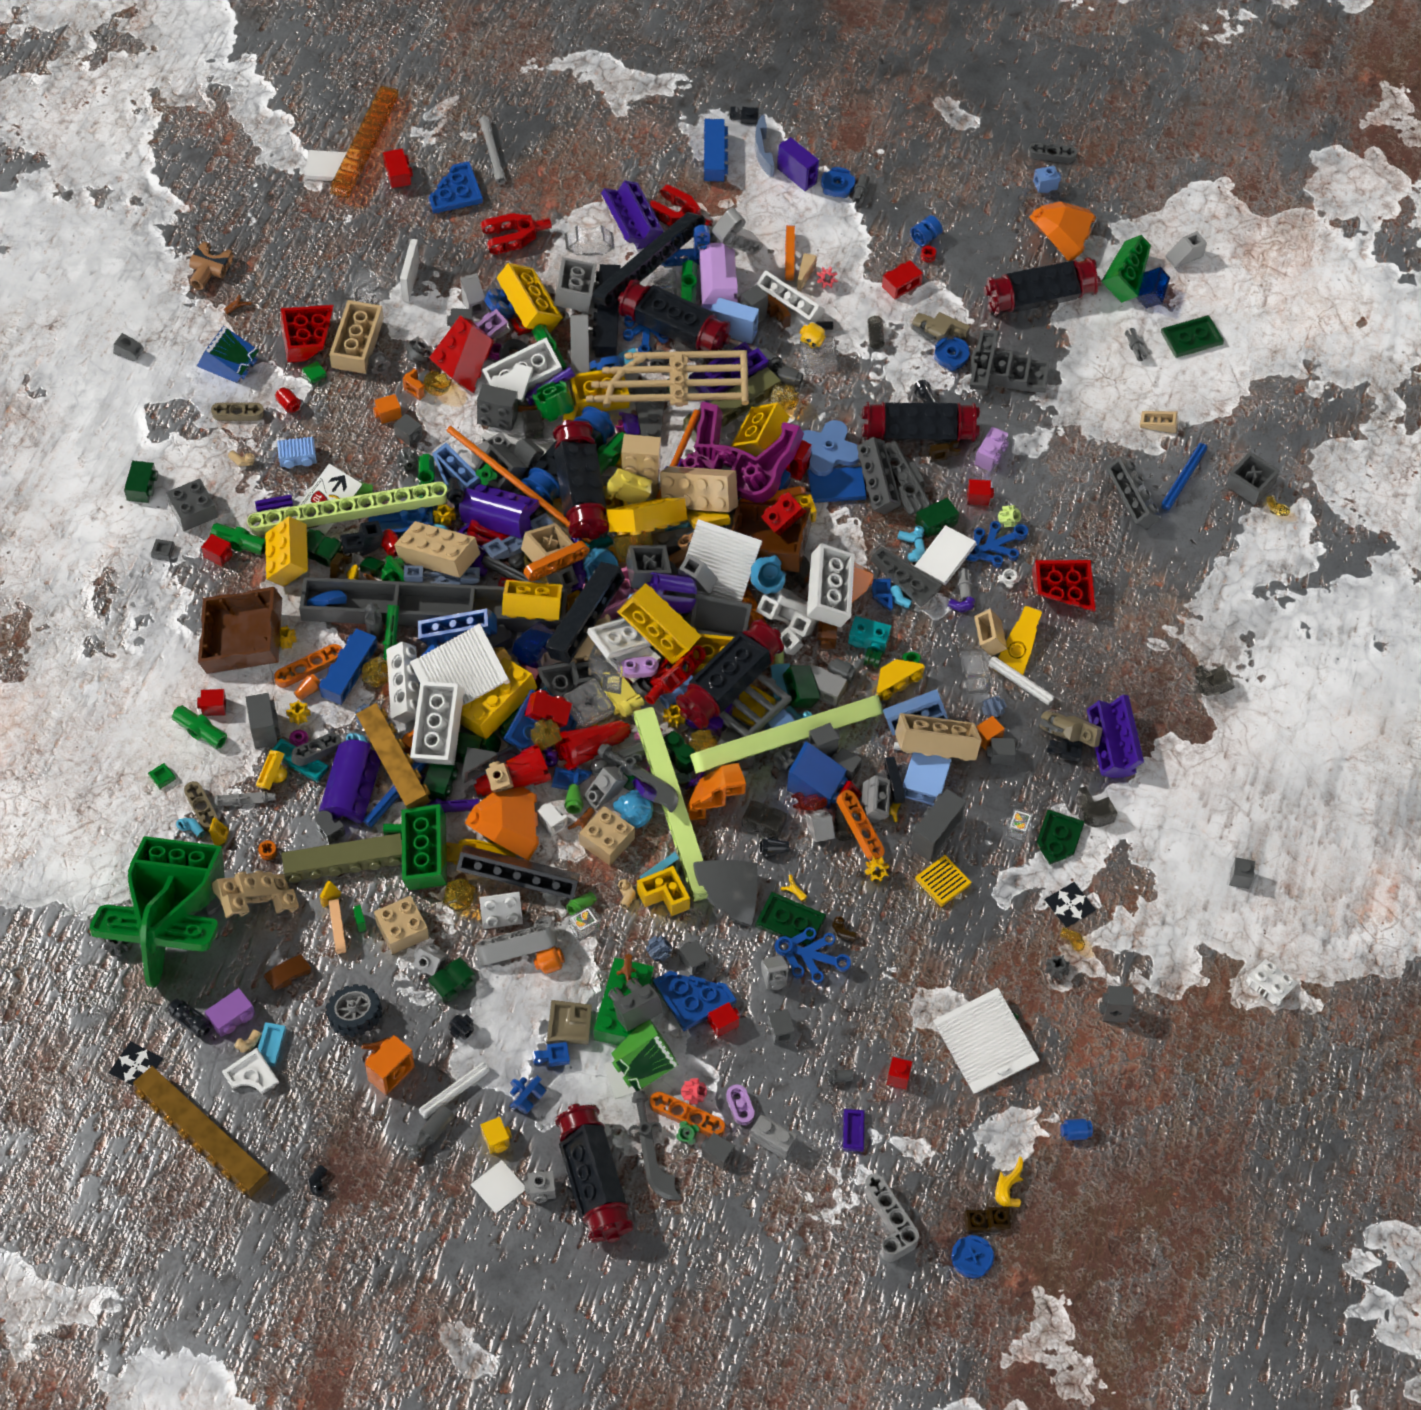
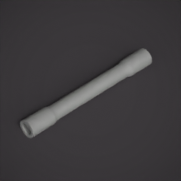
M482 116L479 121L493 165L495 180L497 184L502 185L506 182V177L500 163L491 123L488 116Z

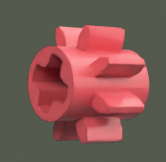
M831 266L828 269L822 267L821 273L817 272V275L820 276L817 282H823V288L826 285L832 288V283L838 282L834 278L837 272H831ZM825 274L829 275V280L824 279Z
M699 1078L685 1081L681 1088V1095L684 1100H689L690 1105L703 1102L707 1095V1088L704 1082L699 1083Z

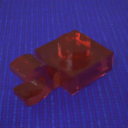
M797 792L791 795V798L798 800V803L793 805V808L817 811L827 805L826 797H818L817 794L805 797L802 793Z

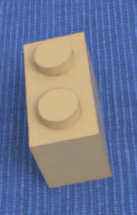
M991 609L974 616L980 646L990 656L1006 650L1007 645L1001 619Z

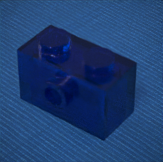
M1162 267L1144 272L1139 295L1136 298L1146 309L1162 304L1171 277Z
M538 621L514 641L512 654L529 666L535 661L538 662L543 654L547 652L545 648L546 643L554 632Z

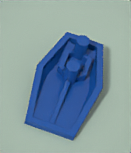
M433 507L402 510L396 513L368 517L369 522L378 521L382 532L386 529H391L396 534H403L415 521L433 526Z

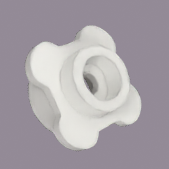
M1006 569L1002 575L998 576V581L1003 582L1007 588H1013V585L1020 581V576L1017 575L1015 570Z

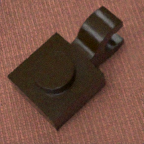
M952 441L949 446L948 443L930 446L928 456L930 462L948 460V456L961 455V449H954L958 447L959 442Z
M340 551L330 562V578L337 579L341 573H344L346 564L352 562V553L349 556H344L343 551Z

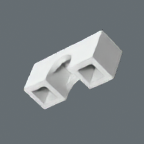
M773 593L763 594L756 609V612L771 620L777 619L788 624L792 631L797 632L802 637L811 635L818 621L807 617L806 613L779 604Z

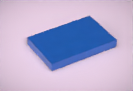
M862 467L834 468L826 476H818L812 473L811 470H808L810 494L814 503L866 500Z

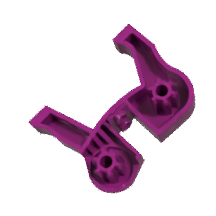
M702 401L700 404L701 419L697 427L696 442L693 446L696 451L687 454L688 457L681 460L680 467L721 470L723 465L732 468L731 470L736 471L738 497L755 503L765 502L772 498L780 487L784 470L794 459L804 436L800 426L783 422L780 438L755 457L738 448L719 445L723 413L718 405Z

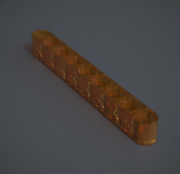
M382 85L378 89L331 183V195L349 198L397 102L398 89Z

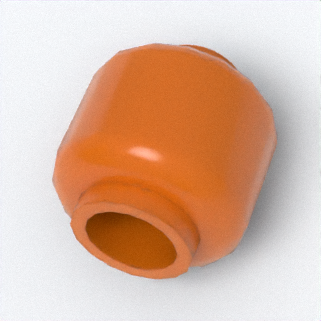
M554 946L536 952V958L533 961L537 970L541 969L544 974H549L560 970L563 963H565V958L561 948Z

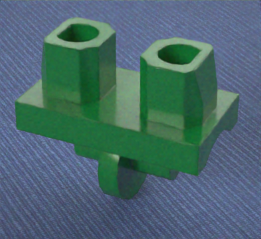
M391 555L385 558L386 564L381 570L383 573L381 580L407 582L404 580V561L401 558L393 559Z

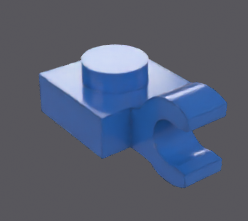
M567 1042L546 1044V1050L533 1051V1064L539 1065L548 1061L549 1067L570 1064Z

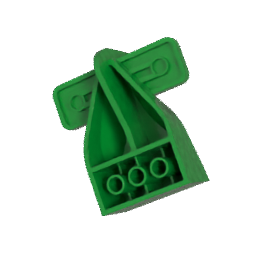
M144 836L128 869V886L132 907L102 905L96 911L89 926L91 936L141 944L144 978L148 987L156 988L160 982L166 947L200 952L210 949L218 932V922L213 918L194 916V914L201 911L216 898L217 895L214 894L211 883L216 879L225 878L222 846Z

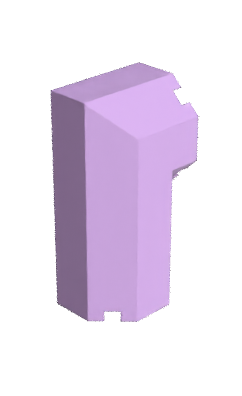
M710 243L705 250L703 248L700 250L699 260L702 307L711 311L712 305L717 303L718 298L738 303L735 249H729L728 246L722 243Z

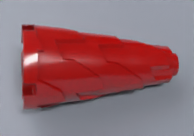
M614 721L600 726L595 725L583 729L565 730L555 735L558 737L554 739L555 748L560 761L566 760L567 762L563 766L568 770H572L599 755L598 749L602 744H609L613 747L624 742L629 737V734H631V728L624 721Z
M538 744L521 751L520 754L507 760L505 763L514 786L509 789L526 787L533 784L535 786L552 780ZM495 773L494 777L496 779L499 778L501 773ZM487 774L476 779L477 783L473 784L477 795L487 796L494 793L491 790Z

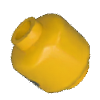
M814 322L809 323L808 326L804 324L799 332L801 334V342L812 349L820 347L826 338L825 330Z

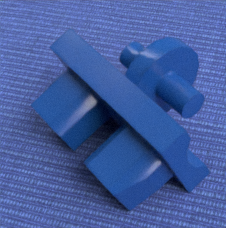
M537 1075L526 1087L524 1086L527 1082L526 1078L522 1077L520 1081L512 1079L510 1084L513 1089L509 1093L512 1096H515L517 1092L520 1094L509 1107L513 1111L517 1108L522 1113L527 1114L534 1104L526 1097L531 1093L539 1100L547 1091L540 1083L542 1079Z

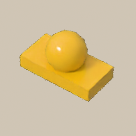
M273 750L269 751L256 787L270 790L273 782L281 783L285 781L288 772L281 765L284 753Z

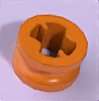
M266 840L258 846L259 855L263 860L270 861L276 857L277 849L274 842ZM267 848L268 850V848H271V852L269 853L267 851V853H265L264 849Z

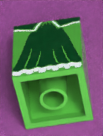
M651 1020L640 1024L611 1053L615 1060L612 1062L618 1073L621 1071L624 1073L623 1080L629 1088L633 1086L636 1091H640L679 1065L669 1045Z

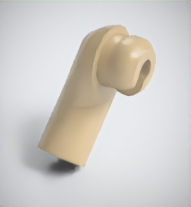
M232 450L228 454V458L237 466H251L254 463L255 456L252 453H247L245 457H241Z
M622 879L618 883V887L623 895L620 906L624 909H629L636 892L629 881Z
M253 1030L247 1040L244 1041L239 1038L234 1046L242 1053L251 1051L255 1048L262 1034L257 1030Z

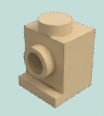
M496 761L489 764L490 768L485 769L493 792L504 791L514 787L505 763ZM500 772L501 776L496 779L494 777L495 773Z

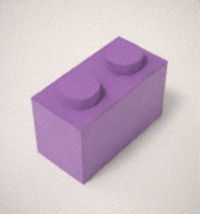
M239 988L204 1011L206 1018L210 1020L211 1026L220 1037L231 1034L237 1026L248 1022L255 1015L253 1005Z

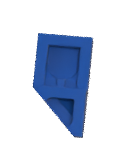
M873 579L872 598L888 610H893L892 594H890L891 579Z
M341 590L328 591L307 600L306 606L327 607V604L346 603L347 596Z
M555 767L551 787L568 790L569 785L581 784L591 777L592 772L579 768L571 771Z

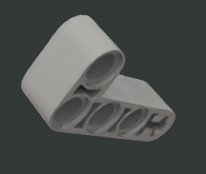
M735 208L728 209L712 229V233L722 244L746 253L755 254L763 246L762 242L751 231L743 229L746 220Z
M570 315L571 368L575 374L589 372L588 315Z
M549 916L536 920L534 927L479 941L475 944V948L481 965H489L552 948L556 945L558 936L552 917Z
M879 1174L869 1175L865 1181L864 1193L891 1233L890 1236L883 1240L880 1255L883 1260L893 1262L916 1248L919 1233L883 1177ZM882 1201H887V1202H889L891 1205L888 1206V1207H885V1206H883V1205L881 1204V1202H882ZM898 1218L902 1223L895 1224L892 1219ZM910 1236L914 1241L907 1242L903 1237ZM892 1246L896 1251L888 1252L886 1247Z

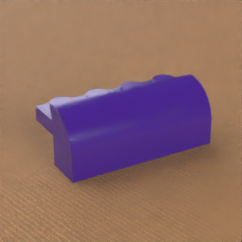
M624 180L618 190L603 189L601 194L626 242L634 243L637 249H643L664 232L638 182Z
M746 342L732 349L747 350L748 378L755 375L758 371H762L768 365L769 360L760 349L756 348L752 351ZM740 357L717 358L707 365L740 364ZM741 371L694 372L689 375L688 379L741 378ZM735 386L694 387L699 393H725ZM703 400V401L709 403V402H711L712 400Z
M478 484L473 490L465 489V498L459 503V512L463 523L470 524V521L473 519L492 531L522 538L525 532L532 528L529 516L540 505L537 499Z
M1123 694L1112 703L1097 701L1086 710L1089 723L1103 728L1099 747H1095L1101 776L1124 778L1137 773L1136 767L1144 763L1129 696Z
M347 740L338 745L319 812H330L334 820L344 816L358 824L363 823L381 763L377 752L370 749V743L361 740Z

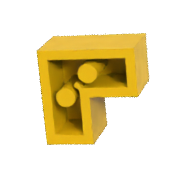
M674 866L637 880V893L645 908L664 901L671 916L690 909V897Z

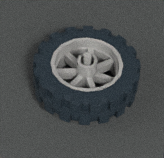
M353 984L351 987L349 985L343 987L344 989L341 991L337 990L335 995L329 998V1003L326 1004V1015L329 1024L337 1034L340 1033L341 1036L345 1037L346 1035L356 1037L358 1034L361 1036L366 1031L370 1032L373 1030L374 1025H378L380 1022L379 1018H382L383 1009L379 996L373 988L369 989L367 985L359 986L358 984Z

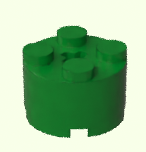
M559 381L560 384H555L554 382L547 383L536 390V395L533 394V399L540 416L548 419L549 422L557 420L559 416L565 413L569 414L574 411V401L564 381Z

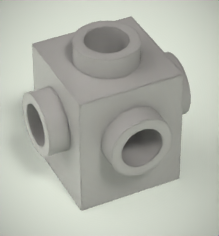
M426 944L416 950L413 966L419 972L433 976L444 968L449 954L439 950V947L434 944Z
M535 1170L532 1173H528V1181H524L525 1194H530V1201L540 1203L547 1201V1199L556 1198L553 1171Z

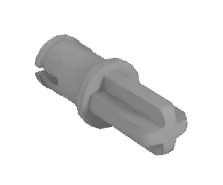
M965 568L958 570L959 583L957 587L960 589L961 602L965 601L969 596L972 597V582H970L969 570Z

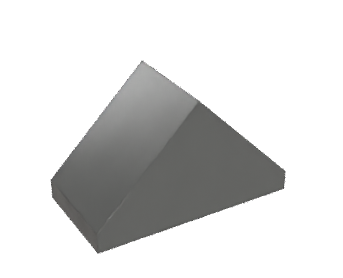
M467 747L462 772L463 783L470 781L485 772V769L490 768L489 764L497 761V754L493 751Z

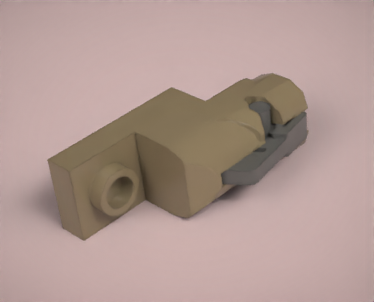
M941 312L935 318L918 313L913 319V326L911 328L928 340L935 339L937 341L947 338L949 335L966 341L970 331L969 325Z
M1045 711L1042 714L1041 723L1039 724L1041 729L1072 742L1081 741L1092 747H1099L1103 728L1076 716L1066 717L1051 711Z

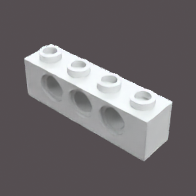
M766 270L757 282L761 289L814 323L819 321L826 309Z
M402 641L386 649L391 719L407 723L416 718L419 680L410 664L411 661L417 658L416 646Z

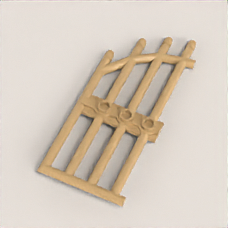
M747 350L625 353V359L632 361L626 365L602 368V373L615 374L611 381L591 382L592 388H607L606 394L586 396V402H604V408H609L611 402L670 401V405H676V407L688 405V401L742 400V405H748ZM740 357V364L687 365V358ZM647 359H669L670 366L637 365ZM741 371V378L688 379V372ZM670 373V380L620 381L625 374ZM741 386V392L688 393V387ZM670 387V394L613 395L614 388Z

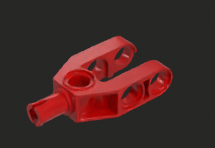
M668 184L659 193H661L664 199L670 201L672 205L676 204L681 207L679 212L657 201L651 200L649 202L650 206L654 209L653 212L658 221L668 226L673 225L687 212L701 215V208L691 195ZM706 219L705 225L712 227L713 221Z
M517 213L483 220L480 225L484 234L496 232L498 234L501 231L510 229L518 230L517 233L490 239L487 242L489 253L493 255L522 249L536 239L537 231L552 229L550 218L534 221L531 215Z
M699 645L692 646L674 664H671L665 658L658 666V672L650 680L653 688L644 696L645 700L649 704L654 705L662 694L672 693L684 683L706 657L704 648ZM695 649L699 653L698 659H695L693 656V651ZM686 663L688 665L687 672L683 670V666Z

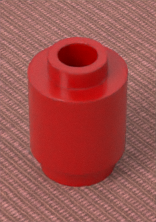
M282 387L276 392V401L287 413L299 410L301 401L290 389Z
M391 529L383 531L381 545L388 556L397 557L398 554L394 544L399 540V537Z

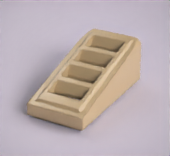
M803 254L797 281V291L802 290L816 268V255Z
M1142 411L1140 428L1177 433L1178 412Z

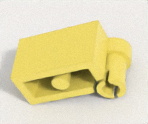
M618 468L607 483L608 486L604 490L605 498L609 497V500H612L615 496L617 499L632 504L646 501L651 494L652 480Z
M621 673L601 682L604 701H608L614 715H618L621 720L632 715L633 711L641 710V706L645 704L643 698L633 690Z

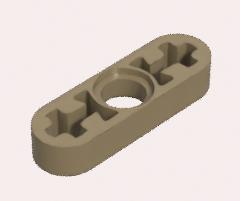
M215 403L211 407L212 417L217 421H259L264 417V409L260 403ZM236 409H241L242 413L234 414L233 411Z
M195 781L189 782L184 787L185 796L201 827L209 832L211 824L206 821L205 816L208 815L211 821L214 817L216 819L218 817L202 786ZM194 789L198 797L195 798L190 790ZM199 803L207 804L204 810L196 809Z

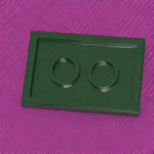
M1209 315L1161 329V334L1175 358L1220 346L1224 343L1222 336Z
M771 892L755 923V927L778 937L787 936L789 938H793L804 932L806 928L812 927L815 929L817 937L826 919V914ZM808 931L806 935L808 937H812L814 933L812 931ZM815 939L812 941L804 940L797 945L806 947L812 944Z

